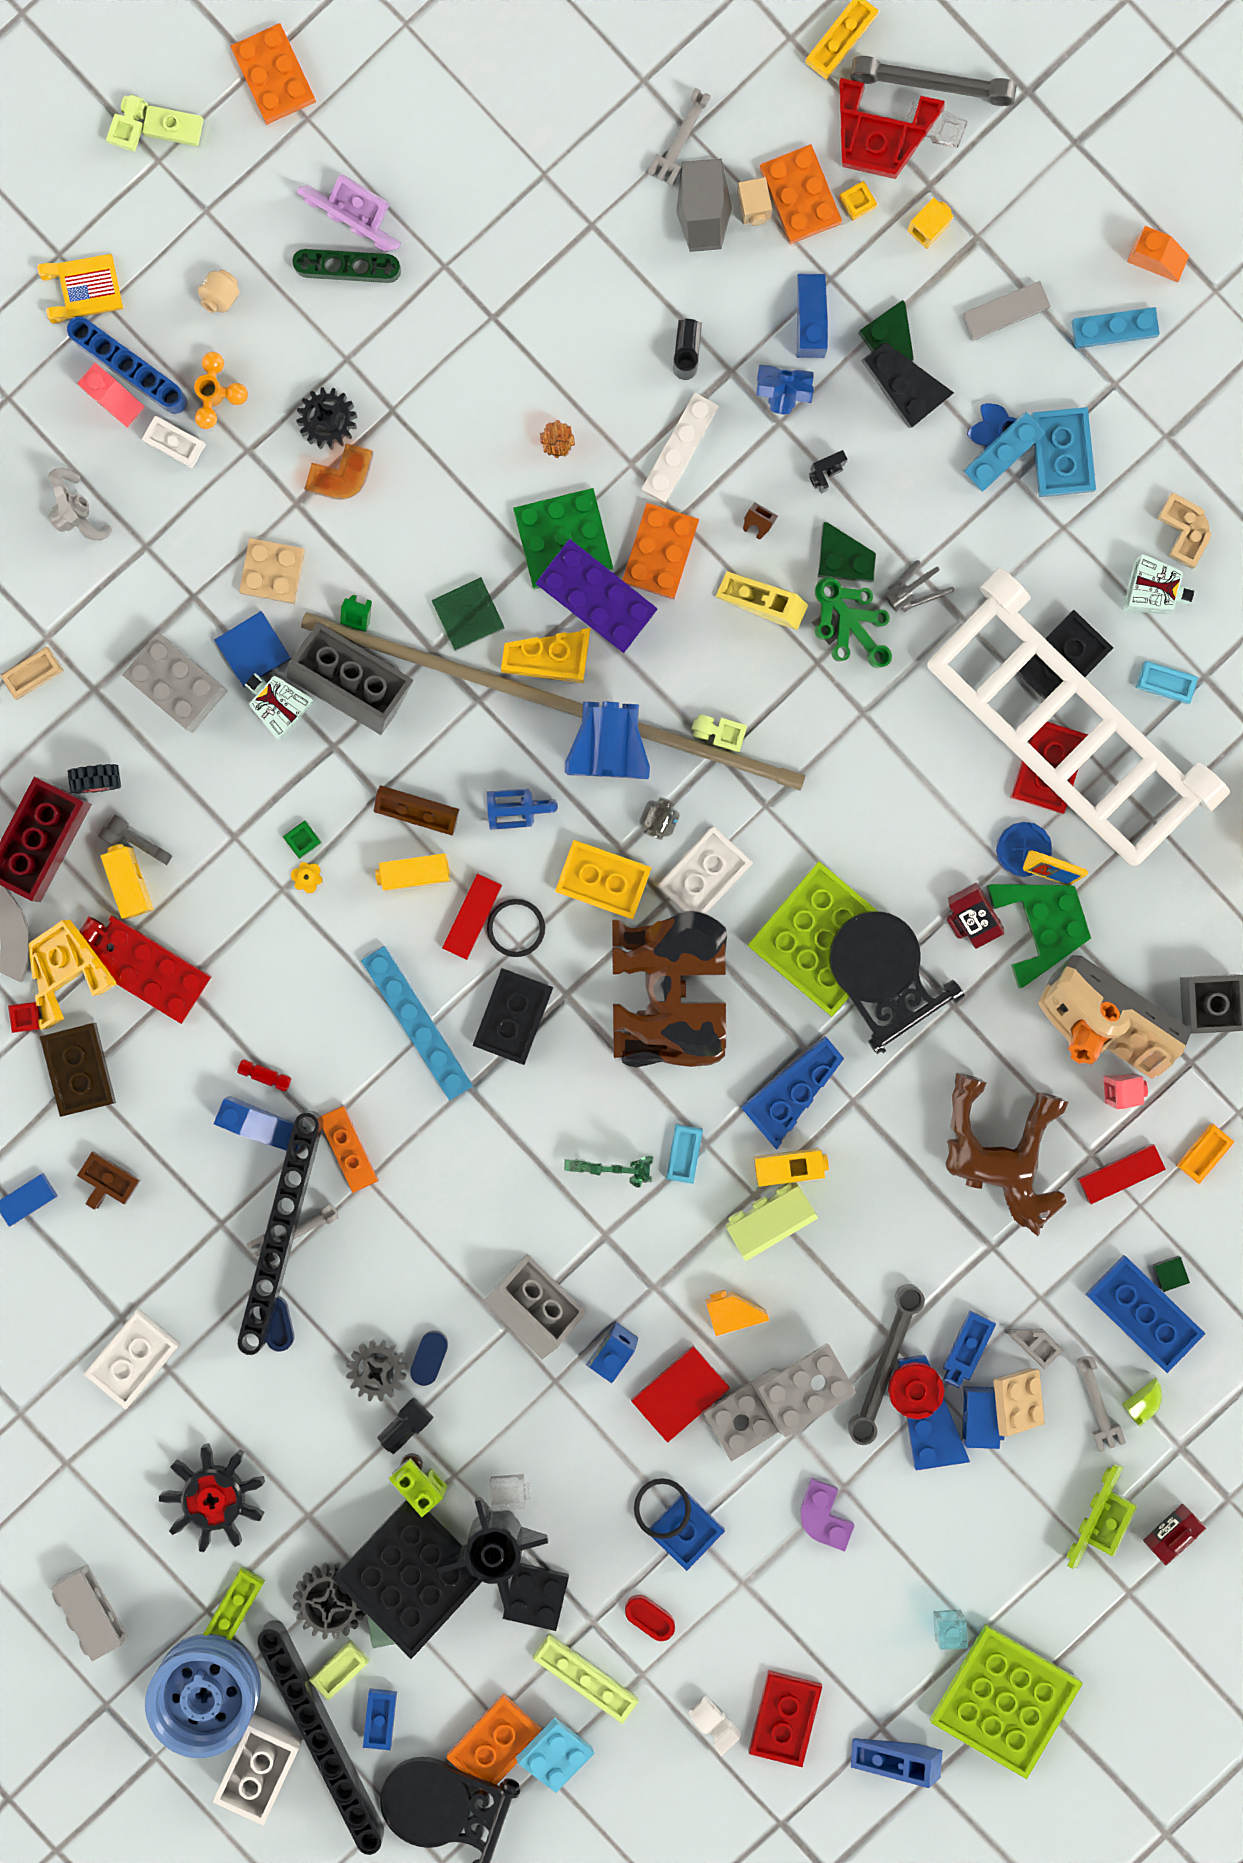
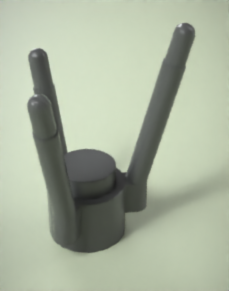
M916 560L895 583L887 587L889 591L884 595L895 612L902 609L905 613L915 606L952 593L955 589L954 587H949L910 602L914 598L911 591L940 570L939 567H935L909 586L906 584L900 586L920 565V561Z

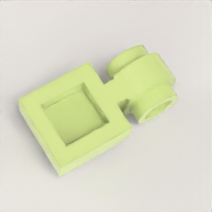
M132 94L123 97L121 112L125 113V115L114 114L106 138L109 144L135 152L143 130V124L138 120L145 119L148 103L144 102L143 98Z
M701 714L698 715L697 719H694L691 728L693 730L692 736L708 740L709 736L715 735L712 745L740 752L747 725L720 718L717 727L713 724L714 718Z

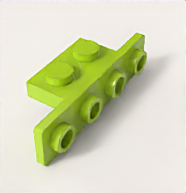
M1119 1464L1113 1465L1112 1468L1108 1467L1103 1474L1101 1482L1104 1483L1101 1493L1096 1492L1090 1503V1507L1093 1508L1089 1519L1086 1517L1083 1519L1078 1530L1081 1533L1077 1544L1073 1543L1067 1553V1558L1070 1559L1067 1566L1071 1569L1079 1566L1088 1544L1112 1557L1115 1556L1138 1505L1112 1492L1123 1470V1466Z

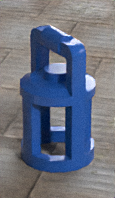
M529 788L487 791L490 830L532 827L534 814L553 813L558 809L556 800H533ZM524 796L521 797V802L496 804L495 799L499 797ZM522 815V819H526L524 821L497 823V817Z

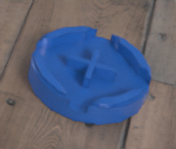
M1020 822L1012 824L1003 830L997 840L996 854L1004 870L1015 876L1027 877L1035 875L1023 870L1028 852L1033 850L1051 856L1052 843L1046 831L1037 824Z

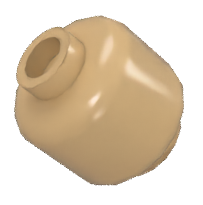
M225 270L209 272L198 287V295L202 300L200 302L201 305L211 313H215V311L220 313L227 312L239 296L236 278Z

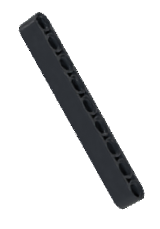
M307 1111L300 1114L293 1125L238 1336V1348L246 1355H254L259 1352L268 1340L323 1129L322 1116L316 1111ZM305 1117H310L314 1120L315 1128L313 1131L304 1129L302 1123ZM298 1144H303L307 1147L308 1155L306 1158H300L296 1154L295 1150ZM290 1171H296L300 1174L301 1182L299 1185H294L289 1181ZM283 1198H288L293 1202L294 1209L292 1212H287L282 1208ZM277 1225H281L286 1229L287 1236L285 1239H280L275 1235L274 1231ZM270 1252L276 1253L279 1256V1265L274 1266L268 1262L267 1258ZM261 1280H268L272 1283V1292L269 1293L262 1290ZM254 1307L264 1309L266 1313L265 1319L256 1318ZM247 1334H253L258 1338V1346H251L247 1342Z
M269 1621L264 1625L258 1636V1648L357 1848L365 1855L375 1854L379 1851L382 1844L384 1826L315 1686L309 1681L310 1676L286 1627L279 1621ZM266 1633L276 1634L278 1641L272 1642L268 1640ZM286 1658L290 1661L291 1665L287 1667L282 1666L278 1659ZM299 1683L303 1690L295 1691L291 1688L290 1684ZM311 1708L315 1715L307 1716L303 1709ZM323 1733L328 1739L320 1741L315 1737V1734ZM335 1758L340 1764L333 1766L329 1764L327 1759ZM348 1783L352 1789L348 1791L343 1790L340 1784ZM360 1808L365 1814L356 1815L352 1809ZM372 1833L377 1839L369 1840L364 1835Z

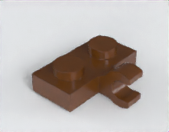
M94 1151L90 1153L77 1174L79 1178L96 1187L85 1203L94 1210L101 1206L106 1194L124 1205L127 1204L141 1181Z

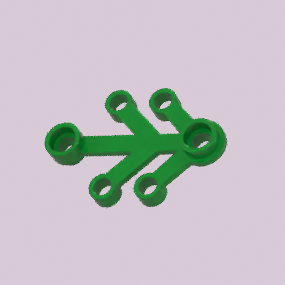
M831 577L819 580L815 586L816 599L821 603L820 624L815 627V635L818 639H828L834 633V628L831 625L833 608L839 615L837 645L833 647L831 652L833 659L841 662L850 657L851 652L848 645L849 632L851 630L867 651V659L872 667L882 668L889 665L892 660L891 650L885 645L877 646L859 622H870L875 627H882L889 623V613L883 609L868 611L848 608L842 600H855L858 605L863 606L871 603L873 600L872 591L869 588L851 589L841 587L840 583ZM825 587H828L831 591L829 597L824 593ZM861 592L867 595L866 601L861 599ZM878 614L883 616L882 623L877 620ZM822 626L827 628L828 633L826 636L821 633ZM839 648L844 651L843 658L838 655ZM876 652L880 655L879 662L875 661L874 658Z

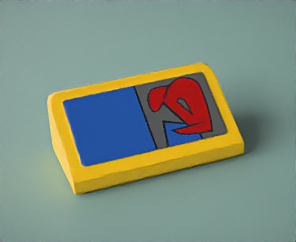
M1033 850L1028 852L1023 866V870L1063 885H1071L1088 874L1087 869Z

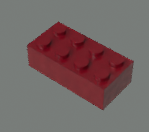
M34 776L0 840V885L32 902H41L92 804L45 779Z

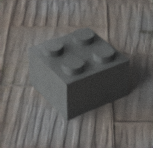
M1243 975L1180 977L1182 1024L1192 1030L1191 1034L1243 1031Z

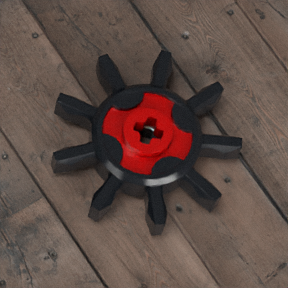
M207 1443L201 1447L200 1451L203 1468L193 1472L185 1463L178 1459L170 1466L174 1473L186 1482L183 1491L168 1490L163 1491L159 1495V1502L181 1503L185 1514L174 1522L169 1530L171 1535L182 1531L186 1525L192 1523L196 1527L201 1528L198 1547L199 1552H205L211 1542V1532L213 1530L224 1529L234 1547L241 1544V1534L234 1524V1520L238 1515L245 1516L254 1521H261L265 1512L258 1507L250 1506L244 1502L245 1492L260 1488L265 1483L264 1476H258L247 1481H241L235 1473V1469L242 1462L244 1451L239 1449L230 1458L227 1467L214 1465L213 1451L210 1443ZM210 1493H212L213 1497H218L217 1502H215L214 1498L209 1499Z

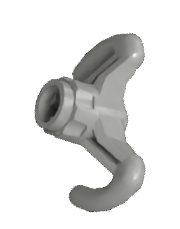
M65 468L52 470L48 474V478L53 486L57 504L49 514L51 524L61 532L70 531L76 526L85 538L101 541L108 538L112 532L111 526L104 525L100 530H95L86 520V517L89 516L88 501L82 495L70 493L63 479H66L73 483H78L81 479L80 475Z

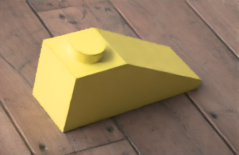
M726 571L716 594L718 599L771 622L798 630L808 607V604L795 593Z

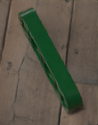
M300 249L294 254L292 259L297 274L304 278L393 283L401 275V266L398 259L390 254ZM308 257L311 263L319 264L318 258H321V271H318L317 265L309 264L307 269H303L299 262H304V258ZM332 258L338 259L341 262V266L336 272H330L326 269L327 261ZM358 260H364L368 263L367 271L362 274L356 273L353 270V266ZM376 261L377 267L381 268L386 267L387 263H391L395 270H391L390 274L387 275L384 269L375 268L377 274H373L374 267L372 262Z

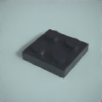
M519 1563L518 1568L512 1575L509 1587L511 1610H504L502 1619L557 1631L569 1574Z

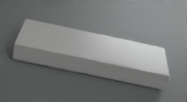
M1038 281L964 312L962 317L974 341L1048 310L1051 305L1041 282Z

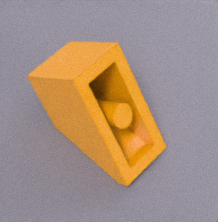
M720 1290L711 1293L710 1298L705 1299L716 1336L769 1321L766 1310L733 1292L726 1293V1290Z

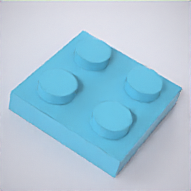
M554 1718L516 1756V1759L521 1767L557 1793L595 1752L591 1745L558 1719Z

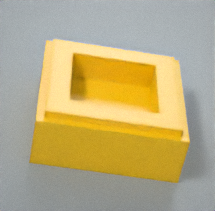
M864 180L839 195V199L852 221L877 207V202Z

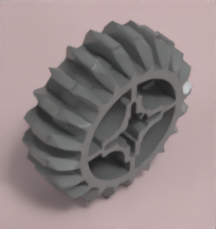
M324 1562L322 1571L316 1565L313 1566L311 1569L312 1574L308 1572L303 1574L302 1578L304 1581H298L296 1588L299 1591L293 1594V1599L298 1601L294 1603L293 1610L301 1611L296 1617L297 1621L306 1620L303 1629L306 1630L311 1626L313 1628L312 1636H316L318 1631L323 1632V1640L327 1639L329 1633H332V1637L335 1640L338 1639L340 1631L345 1636L349 1635L350 1628L357 1629L359 1625L358 1620H363L365 1617L363 1610L347 1594L342 1593L339 1586L331 1579L339 1570L338 1562L334 1563L332 1569H330L327 1562ZM329 1581L327 1589L310 1592L315 1585ZM332 1590L331 1597L334 1598V1604L332 1605L331 1610L329 1611L330 1604L327 1603V1598L329 1597ZM312 1607L319 1608L322 1612L323 1618L319 1616L313 1610ZM345 1609L351 1610L343 1618L332 1620L335 1612L345 1611Z

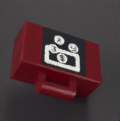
M977 883L948 897L949 907L953 913L947 917L946 921L958 939L968 936L974 948L977 949L1005 934L1001 920L997 917L983 894V890H981ZM955 919L958 920V922L963 928V931L960 932L959 928L957 927L954 921Z
M1181 1504L1145 1537L1143 1542L1167 1566L1206 1530V1527L1184 1504Z

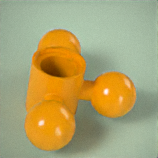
M208 352L203 356L202 367L207 374L198 377L194 384V390L203 402L202 407L195 413V422L202 429H211L215 426L217 415L212 406L219 405L224 397L233 405H242L248 398V391L241 383H232L227 388L220 385L216 379V374L223 370L224 360L217 352ZM207 386H216L215 392L212 395H203L204 389Z

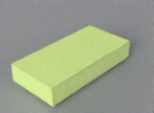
M350 1640L316 1671L309 1681L329 1700L365 1667L370 1659Z

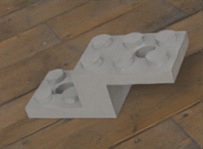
M826 1343L781 1372L773 1368L702 1412L730 1461H733L777 1433L782 1434L784 1437L791 1435L857 1394L830 1345ZM817 1375H822L825 1379V1385L821 1390H813L811 1386L812 1379ZM740 1414L746 1415L747 1425L743 1429H736L733 1425L734 1418Z

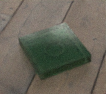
M482 577L431 600L455 652L505 629Z

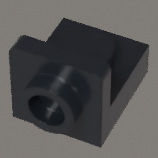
M844 450L812 464L809 478L815 489L819 488L821 494L829 488L824 475L827 474L828 477H831L843 471L842 466L848 460Z

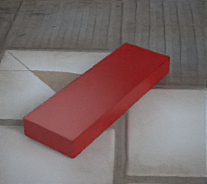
M478 873L476 874L442 949L468 960L503 885Z
M1150 1144L1077 1179L1088 1203L1092 1205L1165 1171L1166 1168L1156 1146Z

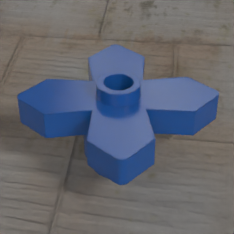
M759 365L756 395L769 398L768 403L772 412L783 415L790 414L792 408L796 405V401L812 403L814 372L780 370L775 366Z

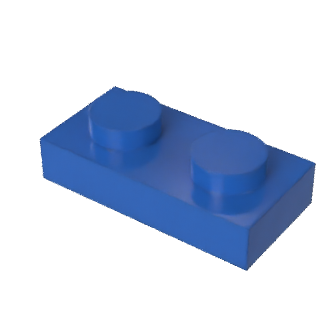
M369 1689L363 1748L391 1750L397 1691Z

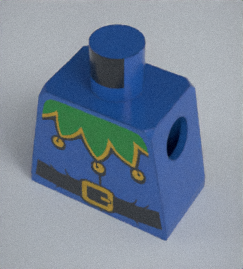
M615 1322L586 1363V1366L612 1384L635 1352L638 1337Z

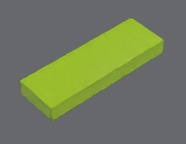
M241 1567L203 1635L217 1634L225 1636L229 1641L232 1640L265 1580Z

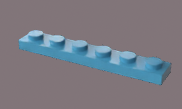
M383 946L361 960L449 1101L473 1087L474 1085L387 947Z

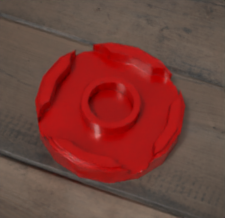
M919 1362L907 1363L895 1370L888 1386L890 1402L895 1409L903 1416L917 1420L931 1416L942 1404L945 1392L943 1381L935 1369Z

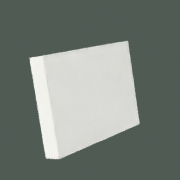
M712 826L661 880L657 887L684 912L691 910L706 914L753 862L718 829Z
M137 1309L83 1375L126 1410L181 1343L140 1309Z

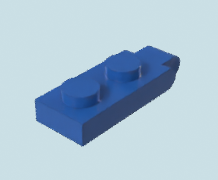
M969 1310L943 1365V1369L947 1370L943 1378L944 1382L960 1388L964 1379L970 1380L996 1326L995 1322Z

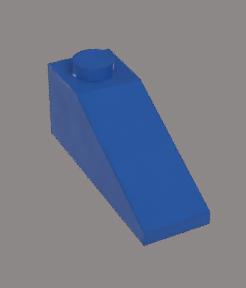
M798 274L797 358H825L828 349L825 274Z
M228 1096L223 1099L213 1124L238 1135L287 1151L294 1122Z
M854 1738L852 1741L851 1768L930 1788L941 1778L943 1750L917 1743Z

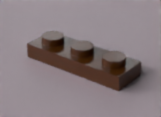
M380 785L377 790L373 812L453 836L460 809Z

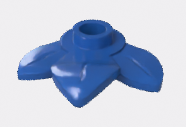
M992 403L980 406L983 421L972 426L967 432L970 440L978 445L985 446V449L1004 432V428L1009 427L1017 420L1016 418L1009 417L1004 407Z

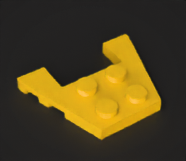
M71 920L60 921L28 943L32 978L37 979L39 994L35 996L36 1006H41L42 1019L38 1020L40 1030L49 1029L64 1019L55 996V991L84 973L92 996L101 995L117 985L114 978Z

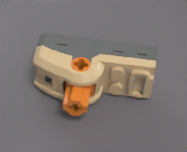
M1072 955L1051 975L1038 1002L1048 1019L1068 1040L1070 1044L1068 1050L1071 1052V1059L1079 1064L1088 1063L1092 1065L1098 1059L1099 1054L1108 1049L1151 1079L1161 1075L1183 1054L1192 1032L1190 1028L1083 956Z

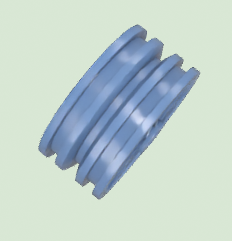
M199 1634L182 1640L167 1653L152 1677L146 1692L145 1713L153 1734L166 1748L185 1757L208 1758L227 1751L241 1739L258 1705L261 1694V1678L258 1667L251 1654L242 1645L234 1640H227L225 1636L217 1634L204 1636ZM212 1664H217L220 1666V1670H218L216 1674L212 1673ZM189 1667L192 1670V1672L185 1670L183 1668ZM230 1686H234V1687L237 1688V1691H235V1690H233V1689H231V1688H229V1687H230ZM202 1687L207 1688V1691H211V1693H207L206 1689H202ZM173 1693H178L180 1695L179 1702L173 1700ZM218 1713H225L227 1718L219 1720ZM189 1718L198 1721V1723L190 1722Z

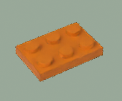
M281 23L230 46L266 125L316 103V99Z
M812 144L760 164V171L762 176L766 177L768 191L790 245L841 225V216Z
M646 503L622 581L631 587L674 600L699 519Z
M503 1693L447 1753L446 1758L458 1770L497 1785L518 1763L516 1756L543 1729Z

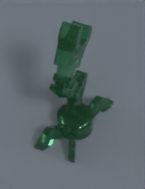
M648 1156L630 1162V1167L617 1164L605 1166L602 1163L595 1164L583 1159H565L564 1170L580 1173L590 1172L589 1174L598 1176L602 1172L634 1174V1176L629 1178V1182L639 1188L642 1183L652 1182L650 1164L653 1163L654 1157Z

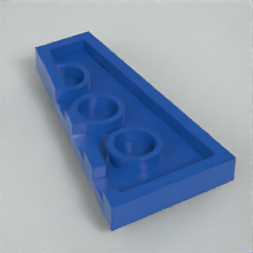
M926 1355L898 1359L899 1367L911 1362L925 1363L930 1366ZM944 1398L940 1407L931 1416L918 1420L907 1418L915 1470L970 1462Z

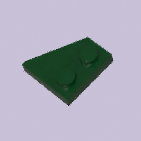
M904 300L859 330L858 334L871 352L880 344L886 342L913 362V349Z
M824 522L817 577L873 582L876 553L828 522Z

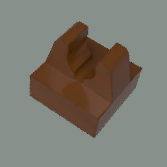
M754 502L744 517L743 531L747 532L751 525L757 526L759 533L756 538L760 540L772 528L778 515Z

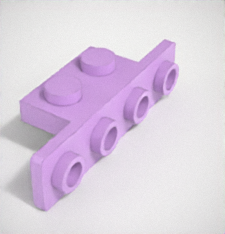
M339 175L329 198L309 185L298 188L297 193L304 197L303 201L312 207H321L326 210L327 216L334 221L347 223L351 226L350 230L361 237L367 236L374 240L373 244L377 248L386 252L399 249L401 242L379 229L390 203L347 176Z

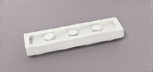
M697 393L693 394L641 489L643 493L666 505L716 414L719 405Z

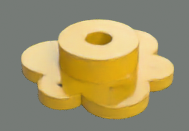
M302 862L299 868L292 870L291 878L295 881V888L297 890L303 889L306 893H314L317 885H320L323 881L319 875L321 872L320 866ZM305 875L309 876L308 880L305 879Z

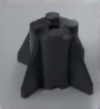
M481 1497L475 1498L478 1517L472 1522L467 1543L438 1564L437 1571L439 1574L467 1566L472 1576L483 1580L484 1583L498 1585L504 1610L509 1611L511 1610L508 1579L512 1577L518 1568L522 1550L548 1544L549 1539L547 1534L522 1527L511 1511L492 1510Z

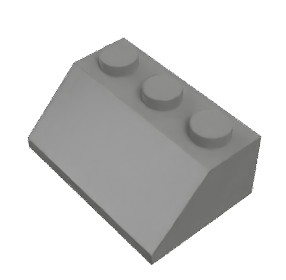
M528 1254L483 1300L541 1359H544L560 1346L586 1313Z

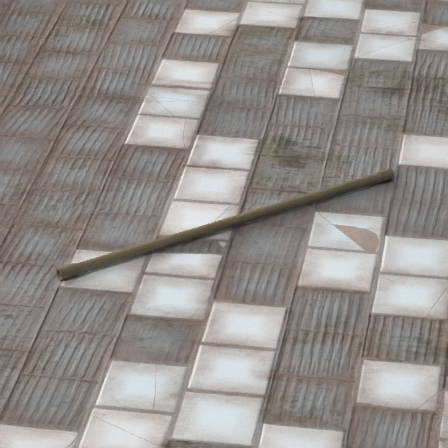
M308 612L304 614L301 628L312 631L319 622L354 644L582 718V703L343 626ZM638 722L641 738L749 772L801 791L806 776L804 774L785 768H778Z

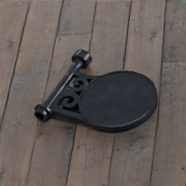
M868 911L851 917L837 930L830 945L829 965L836 983L848 994L873 1032L871 1039L868 1040L869 1045L876 1054L880 1052L884 1054L886 1052L884 1046L951 1000L957 1004L965 998V994L955 980L952 979L943 985L945 992L936 998H932L926 992L920 980L921 952L919 942L913 930L906 922L895 915L881 911ZM912 983H914L916 989L909 987ZM908 994H913L915 996L914 1000L910 998L908 1000L910 1005H919L921 997L927 1004L913 1012L906 1007L904 1000ZM898 997V998H897V1004L894 1003L893 1001H890V1000H892V999ZM861 1001L878 1003L875 1006L874 1014L880 1021L890 1019V1013L881 1014L883 1008L890 1007L893 1011V1018L890 1023L884 1026L877 1025Z
M415 1757L398 1764L387 1776L380 1795L381 1812L391 1831L411 1845L434 1848L452 1842L465 1843L475 1847L482 1853L480 1859L474 1860L473 1863H490L512 1798H517L520 1795V1785L516 1780L506 1778L499 1785L457 1770L439 1759ZM467 1784L479 1788L481 1790L474 1792V1794L470 1796ZM489 1793L491 1794L494 1803L492 1806L486 1808L490 1802V1797L488 1795ZM478 1799H482V1807L477 1804ZM472 1824H481L476 1826L475 1831L472 1830ZM483 1826L489 1831L486 1842L481 1840L484 1833Z

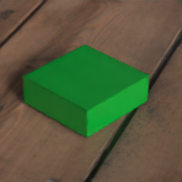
M306 820L283 836L299 859L322 844Z

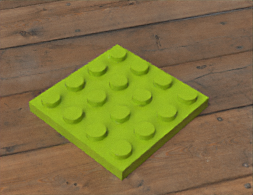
M818 861L747 946L830 1017H833L849 996L836 983L831 973L829 950L832 939L841 925L851 917L863 912L878 910Z
M985 1624L929 1720L931 1724L1027 1780L1083 1683L1077 1677Z

